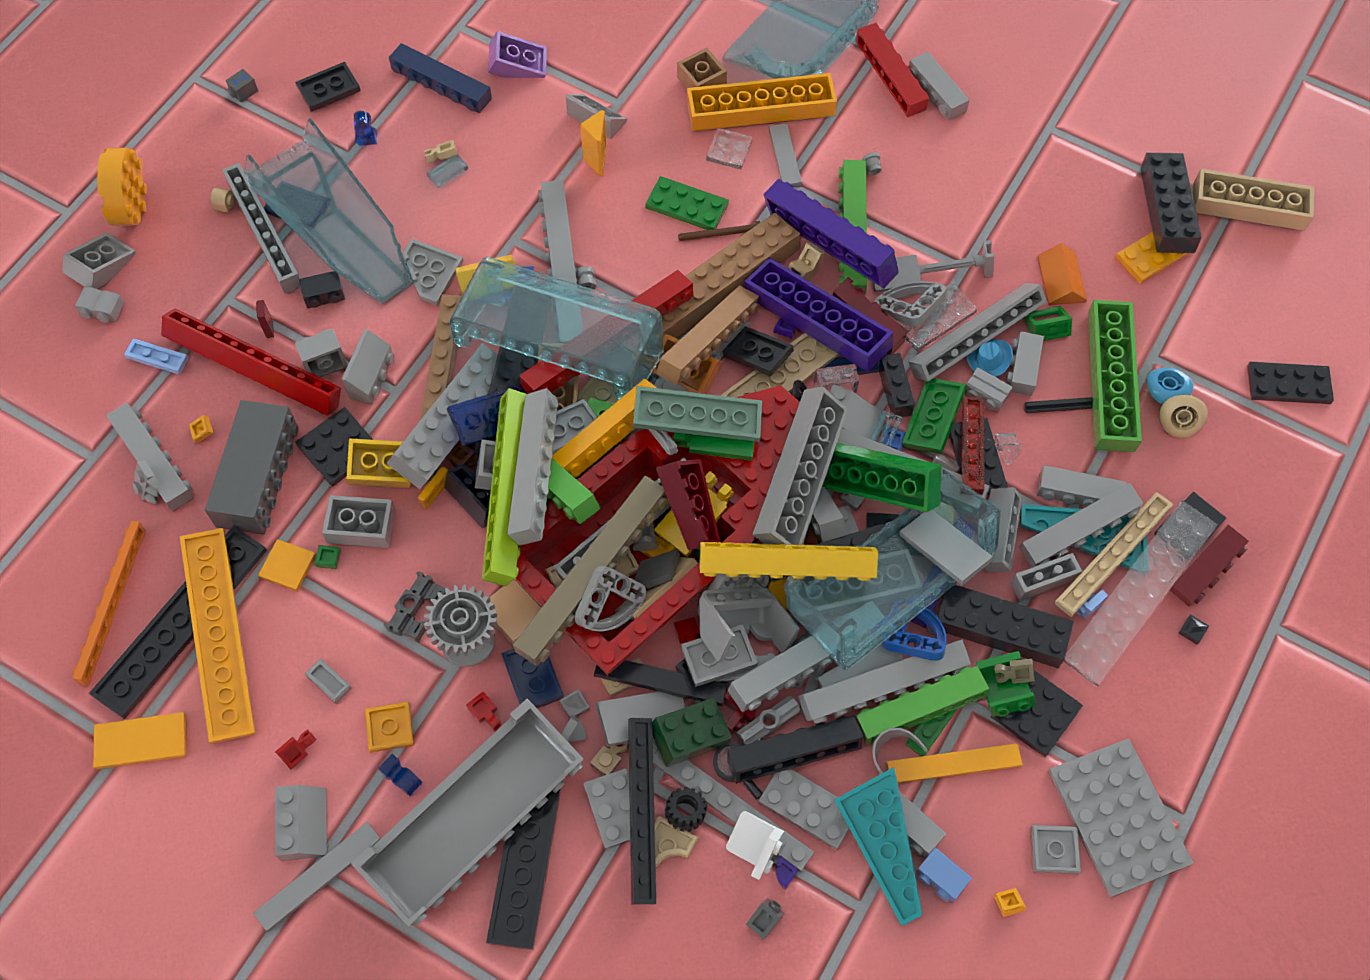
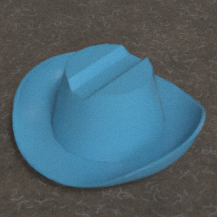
M991 339L968 354L967 361L974 371L978 367L996 377L1003 374L1009 367L1013 351L1010 344L1006 341Z
M1158 368L1152 370L1147 376L1149 392L1161 404L1174 396L1191 395L1194 388L1192 379L1175 368Z

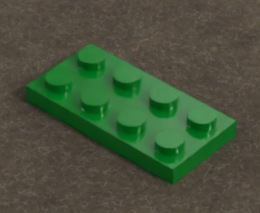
M660 176L645 204V208L691 225L711 230L717 228L729 204V200Z
M935 378L926 381L902 441L903 447L942 454L965 394L966 384Z

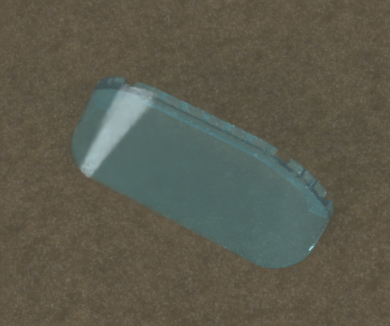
M774 0L727 49L722 60L773 79L821 74L856 38L857 29L867 26L879 8L877 5L878 0Z

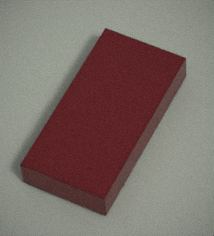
M258 300L256 302L257 319L265 336L272 338L274 337L273 319L264 300Z

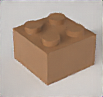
M708 48L677 62V78L686 89L727 84V70Z

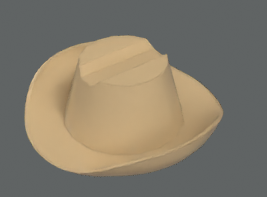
M1178 395L1167 399L1163 403L1159 418L1163 429L1169 435L1185 439L1194 436L1204 427L1208 417V410L1205 403L1197 397Z

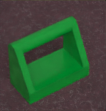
M1062 306L1035 310L1023 317L1028 332L1044 336L1043 341L1071 336L1072 318ZM1058 314V317L1040 321L1034 320V318Z

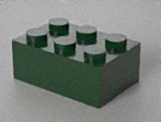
M715 698L656 717L652 722L653 738L666 767L716 750L732 739Z

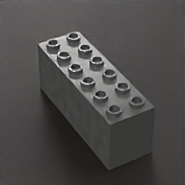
M240 400L205 507V512L216 528L230 530L234 526L243 532L262 535L265 534L266 528H269L271 524L270 515L277 503L276 495L282 488L283 472L287 471V459L293 451L294 436L296 437L299 431V426L296 424L289 407Z

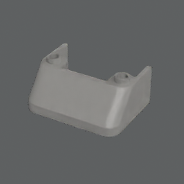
M761 586L706 590L702 593L699 600L700 637L718 662H722L735 637L730 628L743 624L744 629L750 630L756 639L760 641L772 640L781 653L791 647L800 630L772 592Z

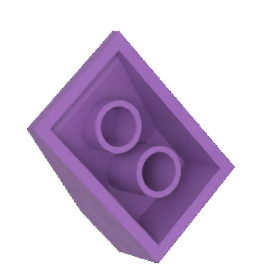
M499 31L495 33L489 43L488 73L504 78H545L546 46Z

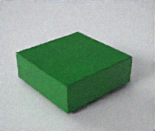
M319 545L315 566L337 569L341 553L340 547Z

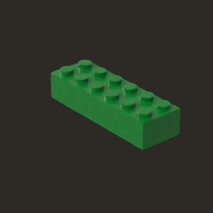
M837 443L822 487L929 512L940 506L942 465Z

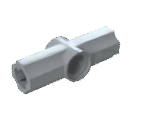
M788 696L771 709L763 711L758 718L737 731L736 735L742 745L753 743L775 733L777 728L799 714L801 709L795 699ZM770 718L774 721V724L767 726L763 720Z

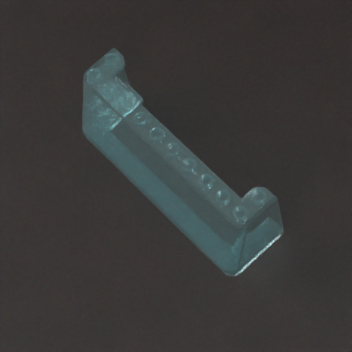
M484 257L481 260L449 320L453 343L459 347H468L472 342L471 337L493 345L523 353L527 356L562 366L563 368L613 383V391L618 399H621L643 379L647 380L664 354L662 316L655 308L491 257Z
M942 469L940 506L932 510L992 556L998 547L1001 511L948 471ZM911 508L902 511L897 518L886 523L880 531L872 534L863 544L856 546L875 547L877 549V578L861 581L857 577H849L848 580H837L836 577H827L824 580L815 579L807 584L798 579L791 581L785 588L788 610L843 670H848L958 583L900 536V531L923 514V511Z

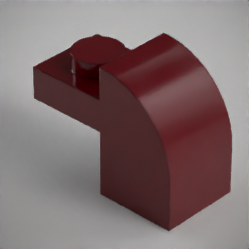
M729 692L725 695L724 704L734 711L733 715L726 722L732 735L734 731L737 732L742 729L745 724L744 720L750 723L755 719L756 709L752 711L748 709L742 713Z

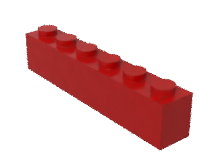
M877 23L857 29V45L905 115L910 117L925 111L929 101L927 92L922 89L918 79L912 75L909 66L905 65L901 55L896 52L892 42L885 36L884 30Z

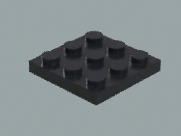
M344 407L295 441V443L332 487L347 476L349 439H373Z
M1034 670L1035 681L1028 682L1030 691L1034 694L1035 706L1029 710H1018L1002 717H992L991 715V718L1046 757L1083 705Z

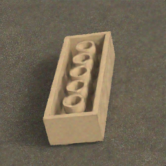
M1200 169L1193 184V200L1196 213L1303 231L1306 230L1314 218V187L1206 169Z

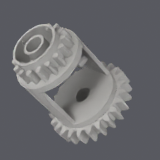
M464 584L462 589L458 590L457 585H454L453 591L446 587L445 595L438 592L439 599H431L433 607L426 606L427 612L430 613L424 615V619L427 621L424 623L425 629L428 630L426 632L427 637L431 638L432 645L437 644L438 650H442L446 658L452 663L463 667L481 664L490 656L495 646V629L492 626H496L498 623L494 619L497 617V612L493 610L495 608L494 603H489L490 597L489 595L484 596L483 590L476 593L475 586L467 590L466 584Z

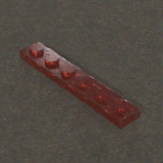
M964 395L962 400V493L983 495L984 398Z

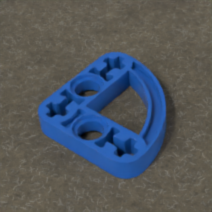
M898 599L892 605L882 636V646L888 651L938 661L945 656L946 632L941 621L929 609L910 600ZM901 609H903L902 615L899 614ZM911 615L923 621L932 630L935 638L906 632ZM899 622L903 626L894 627L892 626V623ZM911 642H915L919 644V646L913 648L908 646V644Z

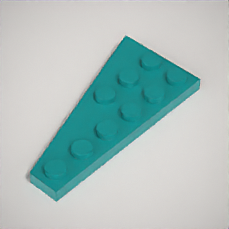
M1022 504L1020 527L1039 534L1082 509ZM1128 516L1122 518V523L1114 528L1110 526L1104 528L1105 532L1096 538H1093V536L1086 539L1087 542L1076 549L1097 557L1132 518ZM1147 536L1119 566L1145 576L1148 574Z
M895 767L834 799L897 919L901 926L922 916L923 912Z

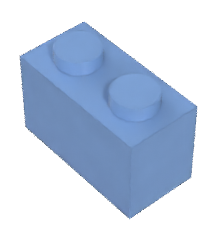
M936 847L915 872L920 882L926 886L930 885L937 891L936 894L939 898L951 903L956 900L972 879L971 876Z

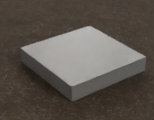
M1032 825L1030 827L1033 872L1081 873L1078 827Z

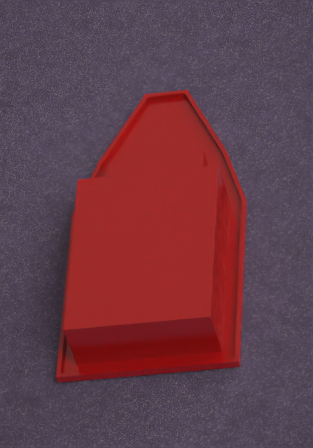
M781 385L735 397L762 401L761 434L759 442L754 441L752 461L689 453L690 448L677 446V453L668 455L649 429H642L633 433L578 479L594 495L600 507L597 512L579 524L575 519L570 520L565 515L563 508L559 510L553 501L546 505L542 540L518 545L520 555L517 559L518 575L515 581L542 608L556 590L551 584L545 569L558 564L607 523L644 476L656 481L659 479L657 467L680 461L682 458L686 460L701 459L704 475L710 471L718 480L711 489L716 495L725 483L733 489L734 494L727 501L726 505L728 510L721 515V518L716 523L721 543L753 544L756 537L752 534L800 402ZM666 431L674 441L675 432ZM653 522V527L655 529L658 525ZM630 545V551L638 565H640L641 561L649 559L641 551H634L632 545ZM694 549L687 558L695 559L698 564L635 620L629 619L621 626L608 631L589 630L577 625L575 622L571 627H567L565 632L609 675L709 586L716 576H705L704 573H700V562L695 558ZM679 551L680 557H686ZM636 574L629 576V578L634 580ZM623 580L617 582L616 585L617 590H620L623 586ZM630 588L629 592L635 593V591L632 588ZM598 592L592 595L593 603L598 599ZM609 592L598 620L614 615L616 613L615 610L626 599Z

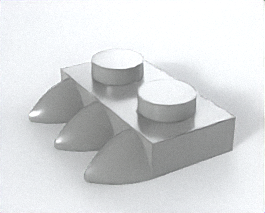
M146 460L139 461L134 472L135 477L132 488L135 494H139L143 501L146 500L157 504L155 496H158L156 488H160L158 480Z

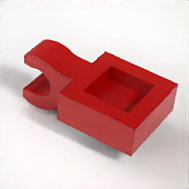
M695 617L674 622L680 644L701 638Z
M481 692L466 704L468 710L479 723L486 720L495 732L502 726L501 722L493 714L497 711V707L484 692Z
M307 729L300 735L297 741L294 737H291L275 753L291 770L308 755L305 749L317 739Z

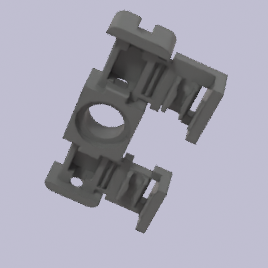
M416 572L418 578L410 590L405 589L394 606L397 611L389 623H384L387 631L398 636L405 634L416 642L420 641L426 631L424 627L426 622L422 620L420 622L415 621L414 616L424 600H438V592L443 595L446 594L444 587L436 584L432 577L425 576L422 572ZM407 600H415V603L412 607H404V604Z

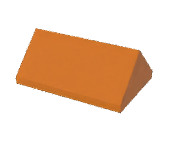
M1060 243L1038 255L1048 305L1087 302L1075 251Z

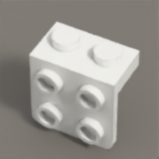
M743 811L729 838L726 849L755 865L751 876L760 880L764 873L768 875L774 862L771 861L773 854H778L783 844L780 842L784 831L747 811Z

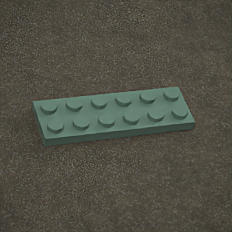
M637 386L633 427L759 442L762 401Z

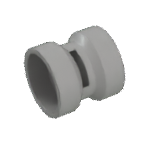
M583 266L576 270V278L579 280L577 282L578 290L582 293L593 292L597 288L596 280L594 279V268Z

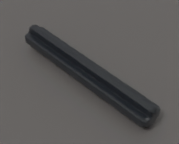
M1093 398L1025 402L1024 411L1026 413L1092 409Z

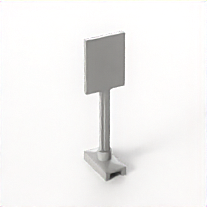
M991 240L983 241V254L975 255L972 258L918 265L917 255L897 257L899 273L884 289L874 283L875 291L882 292L902 284L920 282V274L970 266H982L985 278L993 277L994 253H991L992 242Z

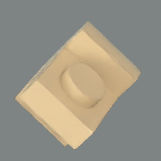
M808 242L799 259L792 261L788 269L810 281L819 270V263L825 252L813 243Z

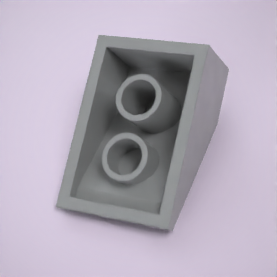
M105 233L64 253L63 273L84 287L98 289L106 285L136 254V251L110 234Z
M833 384L830 393L848 408L842 428L877 441L887 414L854 392Z

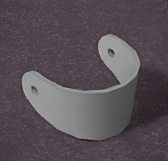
M889 728L881 732L876 738L872 753L875 766L879 774H882L883 772L877 763V756L880 748L890 739L906 737L915 741L925 752H928L927 748L910 731L902 728Z

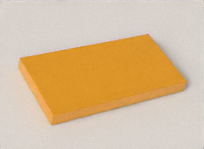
M184 712L94 725L93 768L96 770L186 757V714Z

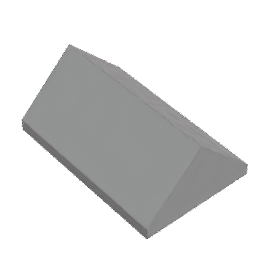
M584 94L566 95L567 114L580 122L586 121L601 110L605 111L606 136L610 139L627 121V118Z

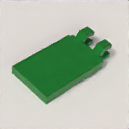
M674 433L676 445L690 448L689 453L752 461L754 441Z

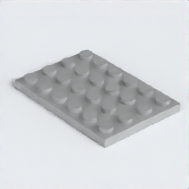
M1129 738L1048 770L1074 826L1078 827V834L1110 898L1194 864Z

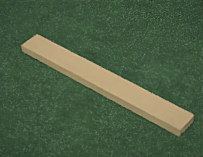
M1156 492L1140 509V513L1135 515L1054 604L1072 618L1168 513L1174 504Z

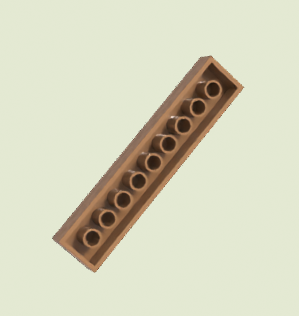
M773 213L685 275L693 283L694 296L635 336L655 354L665 334L677 338L697 324L739 285L745 288V280L768 258L780 264L800 249V233L776 213Z

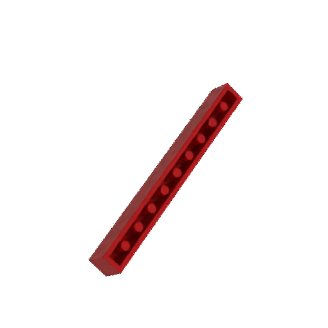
M676 270L519 375L522 388L530 394L546 388L553 392L557 388L564 386L567 381L580 375L582 371L596 364L598 360L607 354H611L616 348L627 343L632 337L642 333L647 327L658 322L663 316L673 312L684 302L689 301L694 296L693 283L679 270Z
M176 308L162 315L161 336L172 342L180 344L326 416L339 407L341 387Z

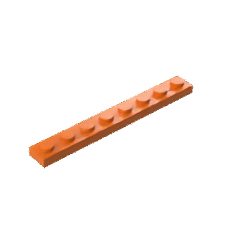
M131 520L129 527L125 529L124 541L117 551V560L115 565L111 567L108 584L103 588L101 603L96 607L95 619L88 629V638L81 647L79 662L73 669L72 679L81 686L89 687L146 530L138 521Z

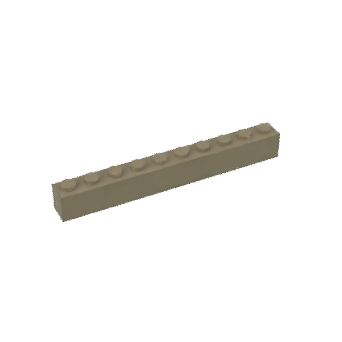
M644 476L515 641L513 647L516 653L535 666H538L540 662H544L548 658L549 650L554 644L557 645L562 640L563 632L566 628L571 627L575 623V613L595 569L598 566H606L615 570L620 558L624 559L628 554L629 547L633 541L637 542L640 539L646 525L649 526L653 522L657 510L662 509L666 505L668 498L663 486Z

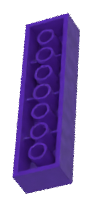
M777 179L763 194L770 215L776 213L799 232L800 236L884 289L899 273L895 251L890 245H884L874 235H868L861 227H855L845 217H839L832 209L823 207L816 199L812 200L803 191L794 189L789 182Z
M768 258L745 280V289L759 295L757 304L867 372L893 347V332L771 258Z

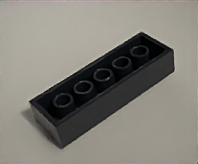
M1146 153L1140 169L1156 251L1160 253H1195L1202 237L1184 154Z
M949 582L944 590L937 614L947 634L1007 653L1019 651L1020 656L1023 658L1032 659L1055 668H1059L1065 660L1074 622Z

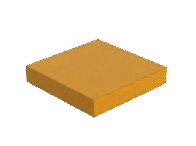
M277 539L258 576L263 580L298 592L316 554L315 552Z
M409 701L365 709L368 749L370 753L414 746Z

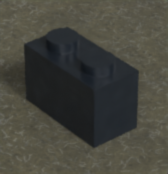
M338 270L299 279L302 296L307 308H316L320 305L345 300Z

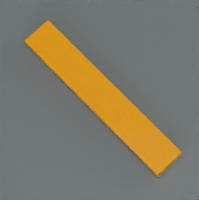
M1018 743L886 762L887 770L895 767L898 784L1017 768L1023 765Z

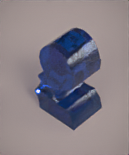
M366 111L355 112V142L359 146L377 144V130L371 125V115Z
M393 753L378 768L379 772L386 779L391 780L395 786H398L409 797L423 784L410 769L402 767L399 759Z

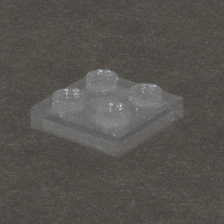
M717 128L707 153L706 161L742 170L752 143V137Z

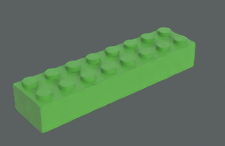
M1093 300L1088 311L1093 398L1094 450L1136 452L1142 442L1133 302Z

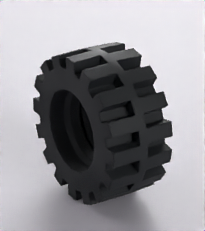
M684 787L681 790V788H678L676 792L673 791L668 797L665 817L668 818L669 824L673 823L674 829L679 827L682 832H684V829L690 832L692 828L697 829L703 823L707 810L705 797L701 798L702 793H696V789L688 790V787ZM681 803H686L695 809V813L688 816L683 815L676 807Z

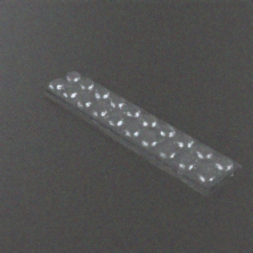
M1181 500L1066 653L1063 662L1098 687L1218 524Z

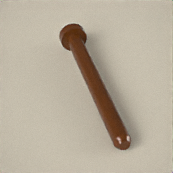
M755 221V224L680 233L678 239L685 241L746 233L758 225L760 221Z

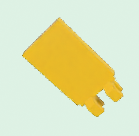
M709 471L705 475L717 523L721 515L728 510L726 506L727 501L734 492L726 483L718 491L717 495L712 492L711 489L718 480ZM671 509L654 531L688 557L693 550L687 549Z

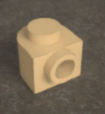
M215 187L211 193V205L216 211L228 213L234 205L235 196L231 190Z

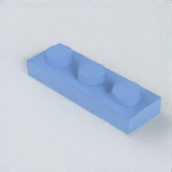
M134 338L124 354L127 359L179 375L189 360L186 354Z

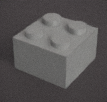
M333 328L295 342L306 371L320 378L346 369L348 366Z

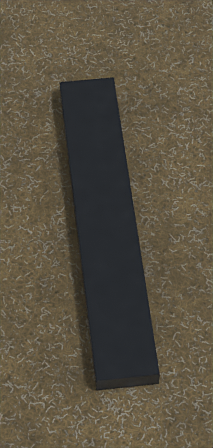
M624 660L609 675L597 664L594 671V677L703 702L715 698L718 706L723 704L727 685L726 683L712 681L695 687L691 675Z

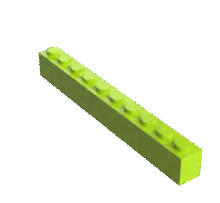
M510 388L500 398L482 580L502 586H507L512 580L516 579L518 575V567L516 565L520 555L518 544L508 536V527L526 394Z

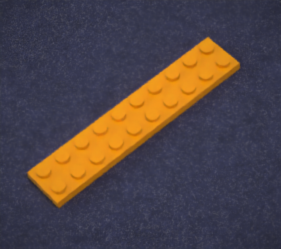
M223 528L180 536L209 743L213 744L255 735L225 531Z

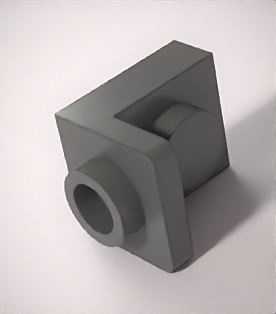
M766 899L761 903L746 925L764 940L785 913L782 911L779 903Z

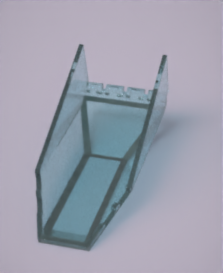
M311 118L307 120L303 140L292 146L295 152L291 148L277 155L279 162L273 157L261 164V169L250 154L246 156L244 175L247 177L252 189L331 269L381 304L414 283L407 262L404 261L400 250L401 245L396 239L394 226ZM318 216L314 224L310 226L312 221Z

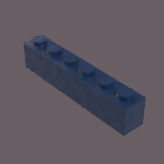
M400 43L389 56L391 69L395 73H400L409 80L416 81L425 88H430L439 95H444L455 103L466 106L469 110L481 113L492 99L489 86L407 45Z

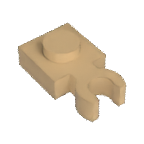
M454 140L436 145L434 149H427L424 153L427 163L437 158L440 160L450 159L457 155V149Z
M624 743L622 747L613 745L609 749L603 746L590 762V765L603 775L611 774L622 761L618 754H622L627 750L628 743Z

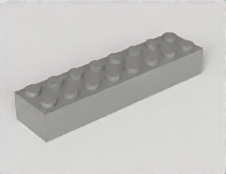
M482 343L386 464L421 489L484 408L498 354Z
M823 386L806 389L803 392L752 534L764 544L802 545L848 412V408Z

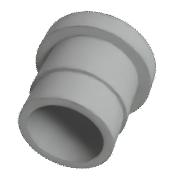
M869 153L862 158V160H866V170L869 175H876L882 171L879 153Z

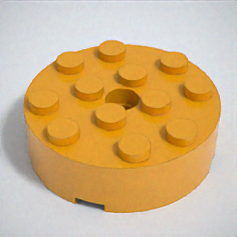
M104 148L105 153L100 154L97 170L98 195L103 197L104 204L101 210L104 218L112 226H136L141 221L142 212H146L144 194H147V185L143 182L142 159L138 158L136 151L132 148Z

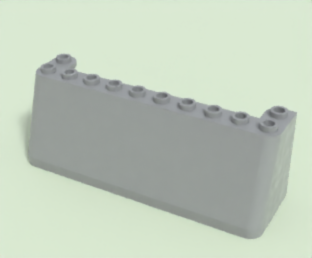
M526 699L510 714V719L374 846H368L351 864L408 927L412 924L417 926L428 916L425 913L426 910L431 906L436 908L445 900L443 894L448 889L453 892L463 882L460 878L466 872L471 875L480 866L478 861L484 855L488 858L498 849L495 846L497 842L501 839L505 842L514 833L512 828L518 822L522 826L531 817L529 812L535 806L538 809L541 808L548 801L546 796L552 790L556 793L565 784L562 780L568 774L573 777L583 767L580 764L583 758L540 711Z

